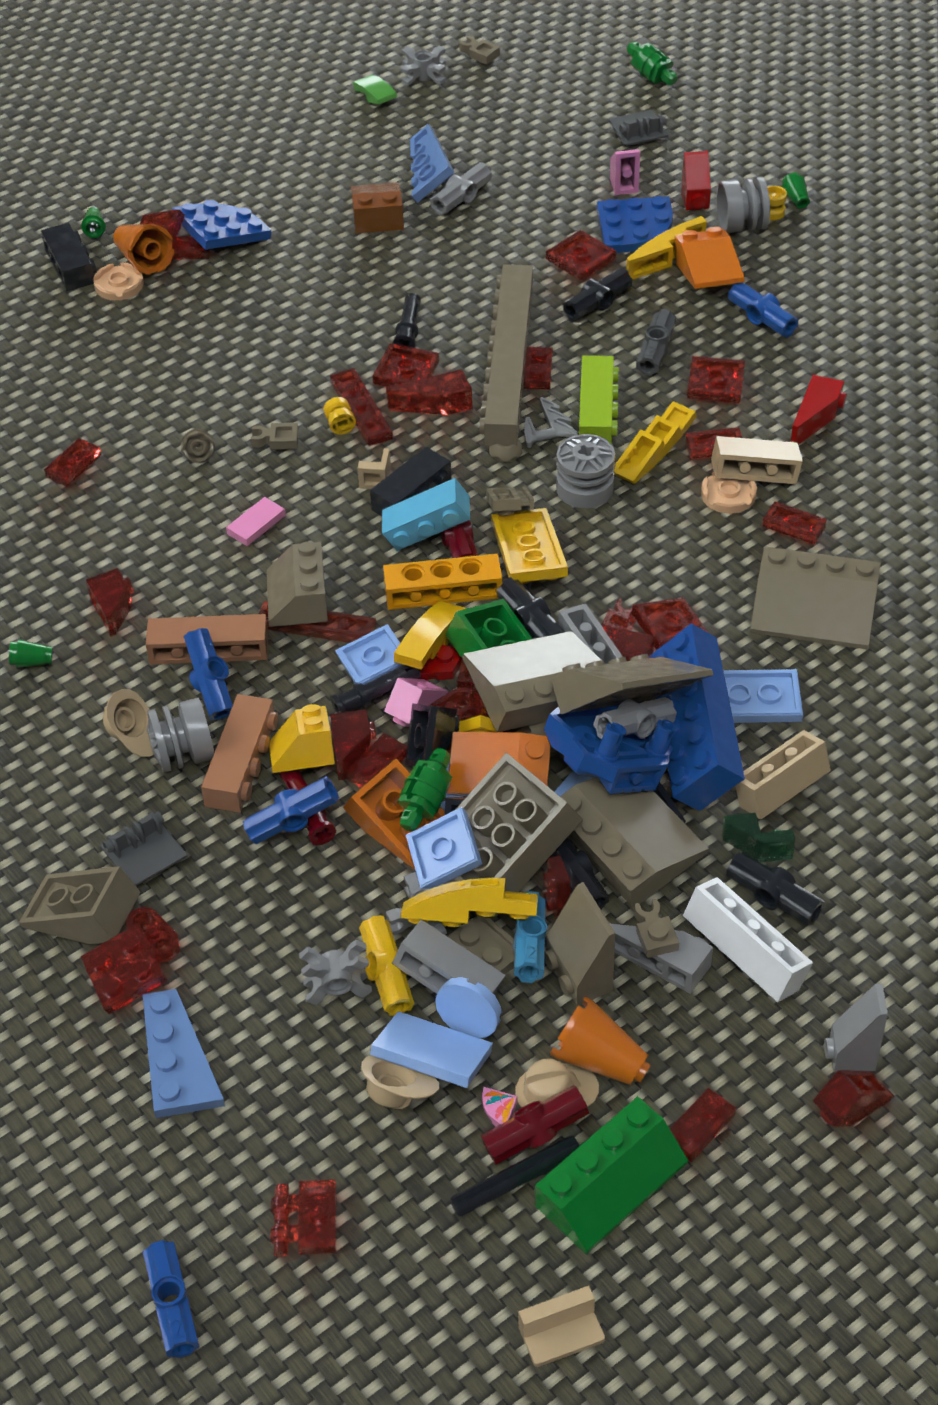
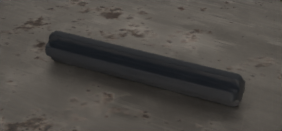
M568 1136L451 1197L453 1210L458 1216H463L557 1167L580 1147L574 1136Z

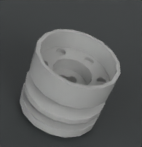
M762 176L755 177L753 181L750 178L744 179L742 189L737 179L720 181L718 183L717 213L720 228L724 229L727 233L741 232L744 222L749 231L755 230L756 227L759 230L768 227L770 198L767 184Z
M581 434L565 439L558 446L556 454V490L558 496L566 504L577 508H593L606 503L612 497L614 491L615 451L613 446L606 439L597 435Z
M199 697L179 702V717L173 718L168 706L162 707L164 721L160 722L155 709L147 711V732L151 748L163 773L171 771L169 761L171 756L175 757L178 769L184 767L183 753L189 752L194 764L212 760L214 748Z

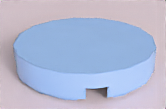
M458 977L449 979L442 985L435 999L436 1009L442 1020L451 1029L477 1038H487L494 1033L501 1021L500 1015L502 1013L501 1005L495 995L486 986L478 982L476 985L467 982L468 978Z

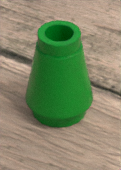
M796 172L786 175L782 181V188L787 191V196L798 209L807 207L810 200L805 178Z
M91 207L87 210L81 223L83 233L90 238L101 236L106 229L101 211L96 207Z
M18 639L17 642L10 641L9 665L23 668L52 664L53 647Z

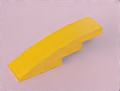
M700 216L681 223L659 234L638 248L627 258L626 270L632 280L672 267V261L676 258L675 235H681L687 230L706 231L707 221Z
M672 401L661 417L656 415L646 431L640 429L616 462L614 475L632 484L638 482L666 456L697 418L696 411Z
M439 601L430 607L417 620L395 650L394 662L422 670L429 658L434 659L442 644L448 645L449 639L445 634L456 611L467 608Z

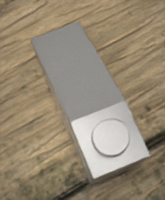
M610 924L615 932V953L689 994L692 993L711 967L713 947L700 937H694L684 931L675 930L679 940L678 951L646 958L636 932V926Z
M875 984L832 1024L830 1038H825L824 1051L826 1059L832 1060L833 1072L876 1070L888 1016L883 984Z

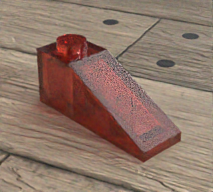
M462 369L386 387L387 408L389 411L450 415L473 409L472 388Z

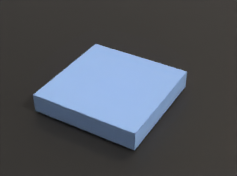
M388 624L335 650L339 660L355 684L362 683L364 685L403 665L394 662V652L399 646L400 641Z
M462 807L406 835L421 889H431L440 886L482 865L467 812Z

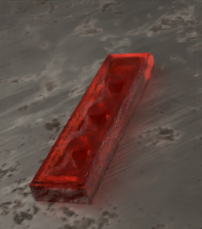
M355 368L330 375L331 384L338 396L348 401L356 419V427L367 446L392 440L393 432Z
M268 601L263 602L259 614H266L268 630L351 643L373 632L376 627V618L327 611L328 622L269 627Z

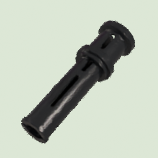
M409 293V296H405L401 321L395 328L396 336L393 339V347L401 354L412 353L416 347L415 338L418 335L416 322L421 298L416 293Z
M402 665L364 685L356 683L352 689L338 696L335 694L330 696V700L339 718L344 720L348 714L362 707L364 709L370 707L372 700L392 691L397 678L416 679L420 678L421 674L417 668Z

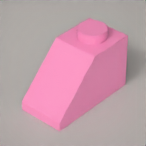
M639 149L618 151L610 158V181L615 195L639 193Z
M397 678L384 712L394 716V722L410 727L412 703L439 706L447 697L449 691L425 679Z

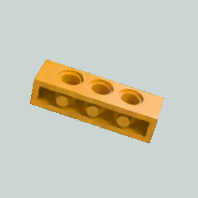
M498 553L383 565L388 610L432 606L439 601L451 604L499 599L497 597V589L502 585V574Z

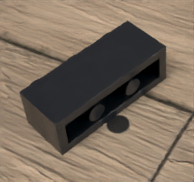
M69 222L41 230L45 251L65 290L71 291L94 284L93 273L97 272L93 258H89L86 245H82L78 231H73Z
M426 446L370 489L371 510L382 516L383 509L451 480V461Z

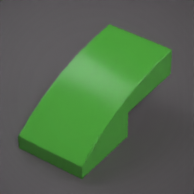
M369 75L353 82L355 91L365 93L369 103L379 105L397 98L395 90L378 76Z

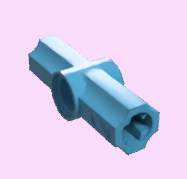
M527 891L526 893L538 894L537 915L529 916L528 919H516L513 942L514 975L521 982L533 983L538 979H542L544 975L547 923L545 921V899L539 895V892Z

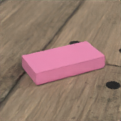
M264 497L226 527L227 534L242 544L249 546L286 516L285 508Z

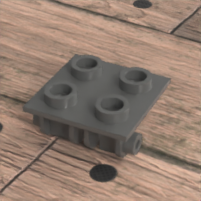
M653 110L608 119L624 146L669 137L663 127L667 124L666 117L660 114L655 115Z
M159 811L155 813L149 812L147 816L139 820V824L136 821L131 822L132 828L126 825L123 827V830L112 836L108 835L106 837L107 840L100 845L116 867L120 866L135 886L188 857L187 853L162 824L164 823V818Z

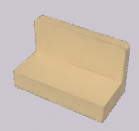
M589 1286L518 1311V1327L535 1367L546 1365L604 1343L605 1335L594 1313L595 1298Z

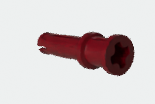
M299 769L279 772L287 790L295 789L299 791L308 786ZM326 809L308 817L306 828L309 832L308 838L313 845H323L334 838L336 828L334 824L328 822Z

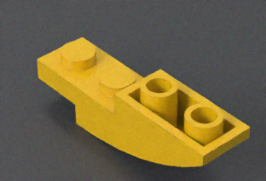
M477 878L455 881L433 887L405 901L401 910V918L408 919L413 924H418L421 919L428 923V920L441 921L442 925L448 927H459L462 923L468 924L470 911H476L477 915L492 917L496 913L509 914L514 919H528L529 916L537 915L538 894L505 891L506 878Z

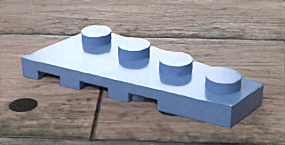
M429 124L410 138V154L413 159L411 171L414 173V177L411 178V185L414 187L411 195L417 203L440 184L447 182L451 175L455 173L434 130Z
M172 989L142 994L155 1118L224 1107V1098L177 990Z

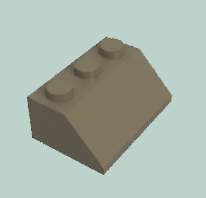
M321 542L292 544L266 570L269 627L328 622Z

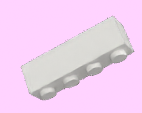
M718 877L695 888L683 916L777 1002L798 992L813 962Z

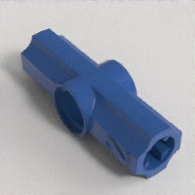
M743 282L734 283L732 289L728 292V299L745 310L748 319L753 324L759 325L764 323L785 338L791 336L798 327V319L782 309L779 301L773 294L761 295Z
M207 628L189 631L184 635V639L194 668L189 675L190 682L197 691L202 693L210 720H220L229 717L233 705L224 680L229 675V668L226 662L216 655Z
M327 776L299 791L295 789L281 791L275 796L274 804L247 817L243 821L244 830L255 844L283 830L287 832L301 830L308 824V817L337 803V800H339L338 792Z
M161 1240L151 1243L147 1249L143 1250V1256L167 1357H177L179 1359L191 1355L193 1351L199 1348V1342L175 1243ZM170 1295L178 1296L177 1299L172 1302H163V1300Z

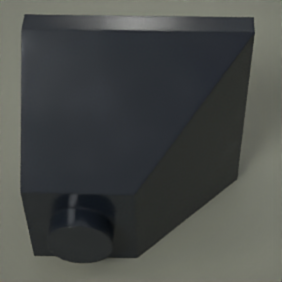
M412 703L405 765L414 767L418 760L428 761L435 749L446 750L452 741V733L457 732L459 728V716L456 715L457 709Z

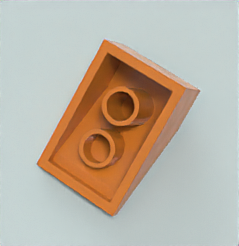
M710 227L707 231L687 230L681 235H675L676 265L694 289L745 282L731 237L724 229Z
M453 732L449 762V773L453 778L447 794L467 797L505 753H508L547 785L551 746L547 736L513 732Z
M396 758L348 800L343 809L364 832L415 870L406 835L412 831H407L400 826V818L404 809L398 803L404 781L410 773ZM440 807L432 820L423 818L417 829L444 816L445 811Z

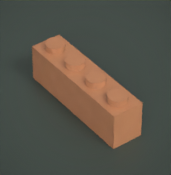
M266 614L148 619L146 649L150 665L192 663L184 635L189 631L199 628L208 629L216 655L225 662L268 660L269 633Z
M237 694L201 786L205 807L241 813L244 802L250 800L253 778L259 776L262 754H266L269 749L271 730L275 731L278 724V713L274 712L273 699Z

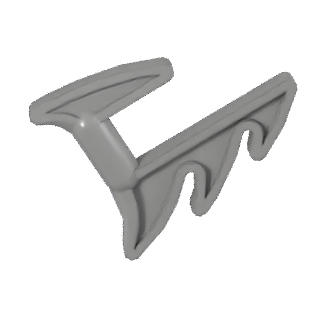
M540 397V406L549 428L536 431L531 418L526 417L524 435L527 448H531L537 441L554 439L556 437L570 438L578 435V432L570 426L571 419L560 413V406L543 397Z

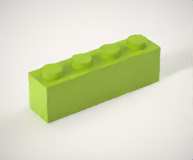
M582 355L579 435H597L606 439L611 444L612 436H617L618 420H612V418H618V402H613V400H618V384L613 383H618L619 367H613L614 356Z

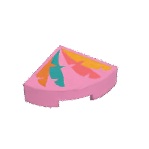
M484 1087L482 1105L486 1115L495 1127L512 1118L517 1105V1096Z

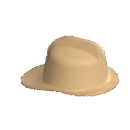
M120 689L112 694L108 699L107 706L104 707L103 725L105 730L111 737L120 740L133 754L141 757H150L153 755L147 732V711L150 709L138 693L130 689Z
M372 1055L367 1056L362 1061L361 1071L364 1077L367 1078V1093L374 1102L381 1106L403 1109L409 1106L413 1099L430 1097L439 1090V1082L430 1075Z
M542 1059L530 1066L528 1071L519 1078L515 1096H517L519 1105L523 1107L535 1101L543 1102L575 1085L589 1107L595 1102L599 1094V1083L595 1074L591 1071L568 1063H561L554 1059Z

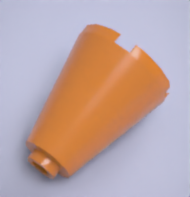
M156 224L121 225L114 232V244L139 272L147 275L161 272L170 264L174 255V249L172 248L173 239L165 228Z
M585 996L582 1005L586 1006L585 1009L578 1005L558 1037V1040H560L558 1044L561 1047L560 1050L553 1047L550 1056L631 1085L634 1079L641 1083L651 1066L646 1062L649 1055L592 999Z

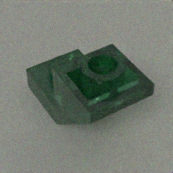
M756 812L724 816L723 841L759 862L793 859L796 840L793 829L772 830L761 833Z

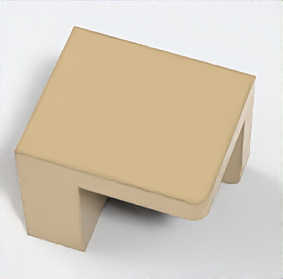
M384 448L381 462L359 461L357 468L359 488L372 489L390 475L391 460L389 448Z

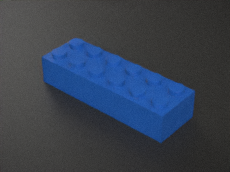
M691 623L657 649L649 658L665 657L709 668L713 671L714 675L656 698L666 697L672 700L674 709L677 712L673 722L677 726V731L674 733L670 743L673 750L669 756L668 765L673 798L701 811L743 781L745 776L717 638Z

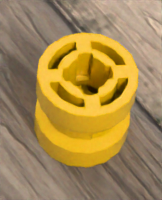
M780 186L767 187L770 198L769 220H779L785 215L784 203L787 199V191Z
M335 397L325 403L323 412L332 432L343 435L352 431L356 425V419L348 401L343 397Z

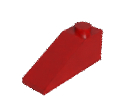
M812 375L792 426L791 442H796L798 445L835 419L838 409L844 408L847 393L843 392L844 381Z

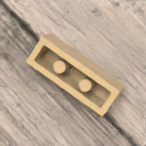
M716 436L711 457L715 478L797 484L802 465L801 453L796 442Z
M803 730L744 770L745 779L735 786L740 807L757 818L763 819L830 772L825 741Z

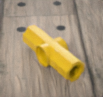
M372 916L370 919L362 921L359 927L363 942L366 943L367 947L366 958L369 960V965L365 968L368 979L376 982L384 1011L388 1012L389 1016H395L398 1011L402 1013L410 1011L415 1003L406 978L407 973L392 964L398 949L389 921L385 920L384 916Z

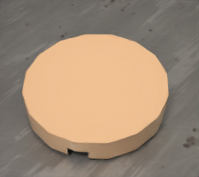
M120 263L121 266L108 264L99 269L94 275L95 291L100 297L108 300L129 299L143 289L144 279L142 273L129 263Z
M712 472V476L704 478L701 487L703 502L709 508L727 514L740 513L749 509L755 503L757 495L755 481L715 478L714 472Z

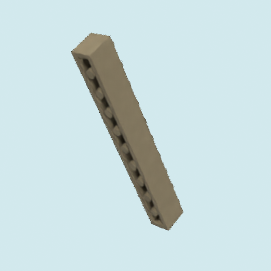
M503 265L502 275H497V289H495V305H493V320L491 322L485 374L486 384H484L483 399L487 401L482 400L481 415L485 418L480 417L479 433L484 434L485 445L517 446L533 292V265Z

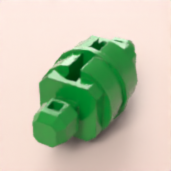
M633 41L628 44L626 50L632 57L630 64L642 77L647 78L654 84L664 82L671 86L677 82L678 77L672 70L674 63L661 49L656 48L650 43L641 45Z
M435 749L428 761L418 760L404 781L398 803L404 809L400 818V826L407 831L416 830L423 818L432 820L442 802L445 801L446 793L453 778L446 770L450 762V754L445 749Z

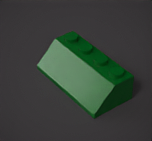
M637 1096L535 1185V1207L587 1255L687 1165L688 1159L665 1120Z

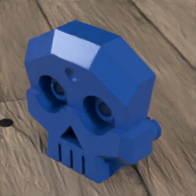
M619 705L562 715L558 706L549 714L544 731L550 745L565 756L564 762L576 774L599 778L609 794L622 793V791L628 793L632 792V790L640 792L642 789L643 791L656 790L669 765V756L673 750L670 743L674 733L677 731V726L673 722L665 719L663 721L658 720L655 731H652L646 738H639L634 734L625 736V727L612 722V724L608 723L606 725L604 735L600 739L594 727L596 715L615 710Z

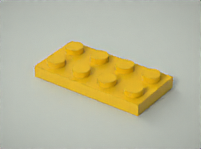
M547 508L515 511L511 515L491 514L492 527L509 578L518 579L522 584L536 580H556L561 577H568V566Z

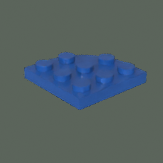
M669 196L597 201V214L605 254L635 252L651 239L672 228L673 211Z
M206 200L204 203L198 204L185 203L172 209V216L205 250L271 239L272 230L261 219L252 214L248 208H238L231 205L218 204L214 200Z

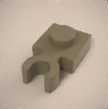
M467 36V43L459 42V50L463 53H469L470 58L480 63L488 64L500 55V46L484 39L477 42L474 37Z
M271 423V427L268 429L263 426H253L251 436L252 447L258 448L270 444V449H297L298 423Z
M652 899V911L650 912L643 911L640 903H635L634 915L639 922L636 926V932L646 958L678 951L679 940L669 916L659 918L660 903L658 900Z

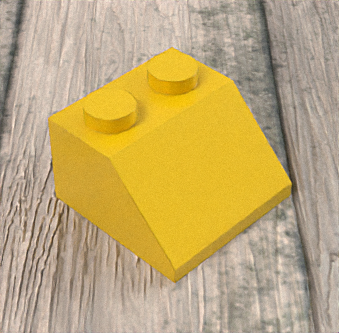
M310 704L302 709L295 710L271 738L269 748L273 773L335 764L326 706Z

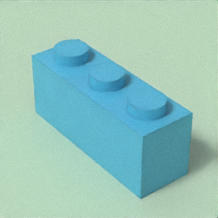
M453 478L383 509L382 534L397 551L470 520V496L457 479Z

